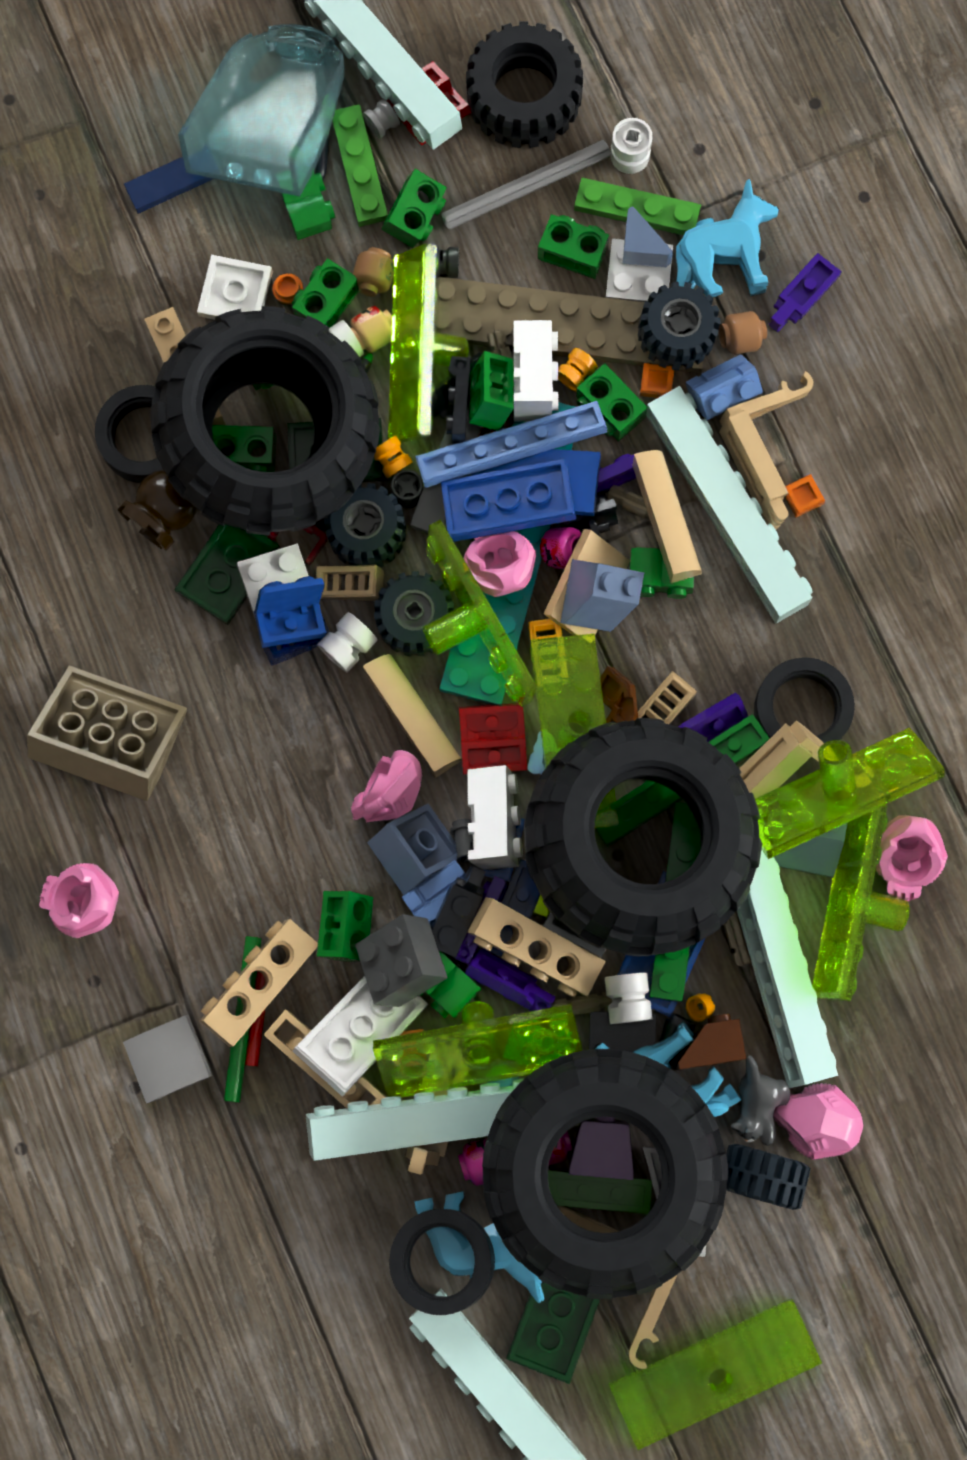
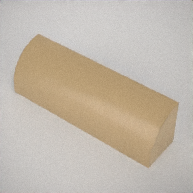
M651 450L634 454L632 466L670 582L674 583L701 575L702 570L663 452Z
M391 654L380 656L363 666L366 676L435 778L462 761Z

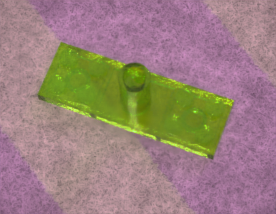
M423 244L394 256L388 440L396 435L401 443L430 436L433 426V417L431 415V403L434 395V385L432 383L433 364L449 367L452 356L468 357L469 352L466 338L434 332L435 303L437 301L435 285L438 258L436 257L437 246L431 244Z
M441 519L430 524L428 537L426 538L428 545L425 548L426 553L433 565L439 564L444 573L441 575L445 587L449 592L454 590L462 604L461 607L422 627L430 647L438 656L479 634L491 654L488 657L491 667L496 674L501 672L507 682L504 684V688L509 698L513 702L517 700L521 707L533 701L537 689L536 683Z
M594 634L530 640L545 769L556 754L568 743L588 733L590 729L606 724ZM568 723H578L582 726L584 732L578 733L573 731ZM614 788L606 794L600 803L596 813L594 828L617 826L619 824Z
M910 727L853 754L848 743L841 740L828 741L821 745L818 750L819 770L755 799L760 815L758 825L759 838L762 841L761 850L768 859L775 857L945 777L944 767Z
M873 802L846 807V809H850L846 835L832 880L812 984L819 1000L851 1001L852 995L857 988V966L862 959L864 951L862 940L865 924L899 932L903 930L908 921L910 907L907 900L872 891L876 865L880 862L882 856V849L880 847L882 833L888 824V817L886 815L888 805Z
M476 1001L467 1004L463 1008L462 1024L373 1041V1052L387 1096H399L401 1098L414 1096V1094L421 1092H436L529 1075L554 1059L583 1051L572 1004L494 1018V1010L489 1004Z
M791 1298L648 1365L646 1369H639L611 1382L609 1387L636 1448L640 1450L822 1364V1361ZM725 1369L726 1377L722 1383L714 1385L709 1382V1377L713 1371Z

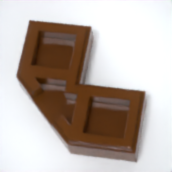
M607 666L591 690L592 694L612 710L603 724L612 721L618 723L636 720L638 718L635 685L614 667Z

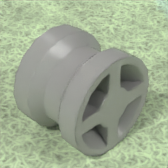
M385 99L377 102L376 108L373 110L368 109L362 113L367 126L379 139L386 135V130L400 125L397 114Z

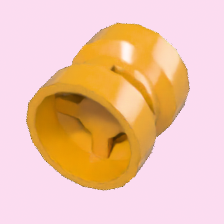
M573 348L568 355V361L565 364H560L558 367V380L570 390L577 392V387L584 382L587 376H591L597 370L598 365L585 351L580 348Z
M396 435L379 445L374 455V460L379 461L383 466L382 472L387 479L413 463L409 454L404 453L400 448L401 442ZM395 455L397 456V457H396L395 459H393L392 461H390V462L388 461V460H389L390 458H392L393 456H395Z

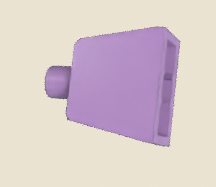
M597 1117L580 1122L569 1163V1174L633 1180L628 1122L615 1120L612 1117Z

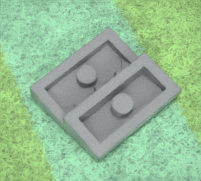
M189 1015L167 1022L123 1042L146 1104L212 1076Z

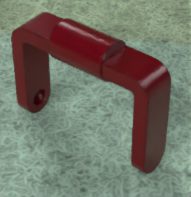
M317 523L303 529L310 535L314 534L320 538L305 561L309 566L327 542L326 534L318 528ZM270 532L268 538L273 541L279 532Z

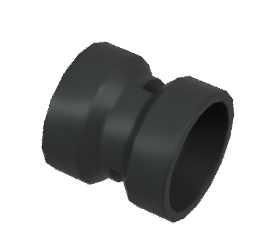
M428 247L427 277L437 278L440 275H447L449 278H459V247H449L447 250H440L438 247Z
M404 469L394 475L391 481V488L398 504L403 508L410 509L417 506L423 490V482L417 472Z

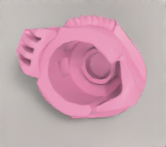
M515 531L474 538L475 541L471 542L469 547H467L463 558V570L466 579L484 593L494 597L507 595L526 587L532 577L536 559V551L527 538Z
M403 750L395 751L391 758L382 756L367 783L365 791L359 793L354 798V802H352L351 812L353 819L358 820L363 817L366 822L397 819L411 811L422 781V769L418 759L413 754Z
M898 815L887 823L872 842L871 856L874 868H876L875 870L878 872V875L886 880L887 892L893 900L909 902L919 898L922 886L933 883V880L939 877L948 858L939 830L927 818Z
M80 863L67 868L60 873L59 877L47 876L40 895L41 901L39 906L50 910L49 916L58 930L65 935L80 938L98 932L111 924L119 891L113 880L98 865Z
M827 1083L812 1084V1086L804 1087V1090L798 1094H790V1100L787 1105L777 1106L773 1115L777 1124L787 1130L789 1141H791L793 1147L812 1160L841 1156L850 1152L859 1143L863 1130L862 1116L856 1105L836 1085Z

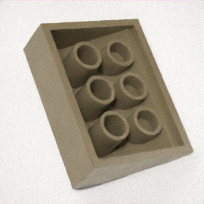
M69 665L27 735L28 758L148 801L162 775L186 715L187 708Z

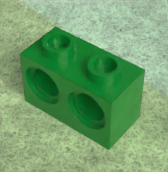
M414 169L407 176L381 230L412 248L420 240L425 242L433 228L429 224L433 215L438 216L445 205L446 199L443 198L447 187L419 170ZM417 191L424 192L428 196L429 203L422 202L417 195ZM404 217L411 218L416 228H408L405 225Z
M551 214L538 246V259L596 279L608 248L609 234L597 226L589 225L587 227L578 224L569 216L560 215L558 217ZM561 235L566 237L567 240L563 243H558L553 238ZM584 246H593L596 249V251L593 253H586L581 248H583Z
M327 258L322 266L318 265L313 270L310 276V283L305 290L301 289L295 295L292 301L294 315L304 319L308 315L329 328L337 323L359 292L357 278ZM332 280L340 282L336 288H327L325 286ZM313 305L323 307L317 313L308 312V309Z
M484 351L470 372L469 423L499 431L514 409L513 359Z
M605 363L577 387V405L581 406L597 401L607 426V433L604 434L608 437L613 436L618 442L646 418L648 407ZM602 389L607 395L603 398H595L591 395V391ZM616 411H623L628 415V418L619 421L612 414Z
M213 425L212 433L215 446L220 451L226 446L235 448L230 456H226L228 459L250 470L275 472L277 436L274 427ZM257 447L266 449L265 454L261 457L251 456V452Z
M352 891L323 892L317 957L341 962H360L355 944L370 935L374 897Z

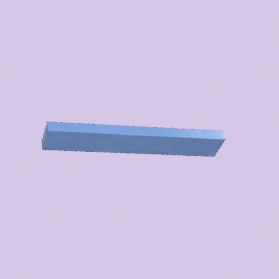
M594 401L415 456L424 486L427 488L440 484L445 480L460 478L607 433V426L598 402Z

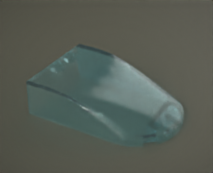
M298 24L273 25L268 27L269 32L254 37L252 33L245 35L228 50L180 130L178 137L186 173L300 197L320 159L330 131L345 76L344 58L342 50L340 51L337 48L334 39L321 30Z

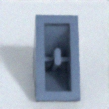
M633 206L630 207L627 212L622 264L654 267L669 266L673 251Z

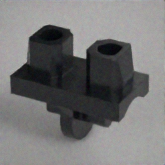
M603 491L597 492L594 516L576 515V520L560 522L561 527H573L581 533L583 529L592 530L600 537V533L610 531V526L618 524L616 503L614 499L608 500Z

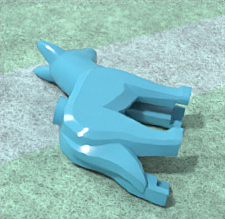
M748 179L745 183L742 197L731 219L714 222L712 218L703 219L696 223V227L685 232L683 238L676 246V282H679V286L684 287L685 282L692 283V289L698 285L704 289L703 293L705 296L710 294L713 298L723 294L722 286L716 284L712 277L713 264L739 265L745 277L750 296L765 293L766 286H768V278L766 275H763L759 265L758 253L760 251L761 238L758 225L776 218L779 214V208L766 202L761 197L753 195L751 181Z
M683 1021L678 1025L677 1031L672 1036L656 1044L640 1047L633 1051V1053L651 1058L671 1069L669 1061L694 1040L692 1038L694 1034ZM597 1043L595 1049H610L604 1043ZM713 1066L708 1070V1076L701 1083L691 1085V1087L699 1094L713 1116L717 1117L727 1112L729 1107L741 1101V1097L730 1083L724 1087L722 1092L714 1094L724 1078Z
M458 1192L446 1195L444 1209L460 1211V1203L464 1199V1193ZM433 1198L414 1201L417 1214L433 1210ZM494 1223L486 1226L484 1229L494 1248V1270L504 1268L514 1279L529 1290L538 1303L544 1301L541 1285L545 1282L538 1279L539 1277L513 1257L503 1244ZM436 1227L428 1230L426 1233L440 1266L455 1276L470 1275L471 1279L475 1258L469 1241L460 1232L449 1227Z

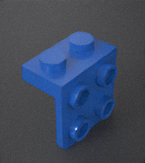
M306 576L286 584L275 581L264 585L259 590L254 615L262 648L325 637L326 630L319 605L325 586L322 578L314 579L312 576Z

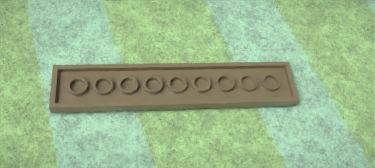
M402 273L394 335L490 347L487 334L504 330L507 338L505 346H509V349L514 350V321L552 320V332H558V351H552V355L568 357L573 348H580L594 360L638 366H643L644 363L660 364L659 360L656 359L652 362L648 358L650 352L644 353L641 349L642 341H638V325L645 302L445 277L428 278L427 275ZM694 361L692 368L685 369L684 365H680L677 371L701 373L703 361L700 364Z

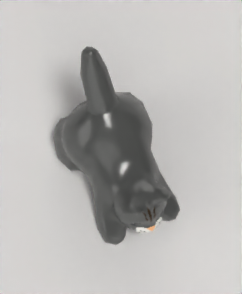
M749 1055L746 1057V1074L741 1078L739 1085L741 1116L731 1125V1128L736 1130L746 1142H753L760 1137L762 1143L769 1146L773 1144L776 1138V1127L773 1120L774 1110L777 1106L787 1105L790 1100V1090L788 1084L783 1079L775 1080L760 1074L757 1062L753 1056Z

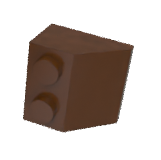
M730 1014L707 1018L708 1023L699 1027L693 1036L694 1040L684 1048L674 1062V1071L745 1060L746 1053L740 1019L731 1020Z

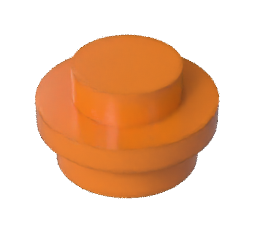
M293 274L280 275L272 286L275 299L286 305L292 304L297 292L301 289L303 290L301 280Z

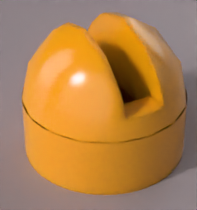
M698 993L688 998L686 1002L688 1015L697 1022L709 1018L715 1010L712 997L706 993ZM702 1003L704 1009L700 1010L697 1004Z

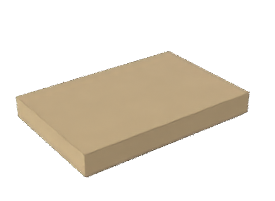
M583 529L545 609L544 615L581 642L591 644L598 629L560 623L572 559L627 569L630 560L592 530Z

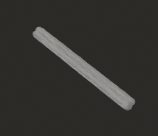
M604 140L592 144L441 214L442 221L448 230L453 229L610 157L609 146Z

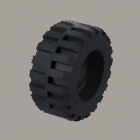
M519 21V26L512 27L511 23L502 25V31L498 33L496 30H492L486 34V42L481 40L474 47V54L470 55L467 63V103L471 109V116L476 124L481 123L482 132L487 136L493 133L495 141L501 144L509 141L512 142V147L521 148V144H529V148L539 147L540 141L544 140L546 144L554 141L556 133L563 135L569 129V122H574L578 115L583 88L581 60L579 54L574 52V46L569 39L562 41V33L556 29H552L551 32L546 30L545 24L537 23L536 26H530L528 21ZM531 68L546 75L552 82L553 88L546 96L537 101L520 103L503 96L496 88V83L504 74L511 70Z

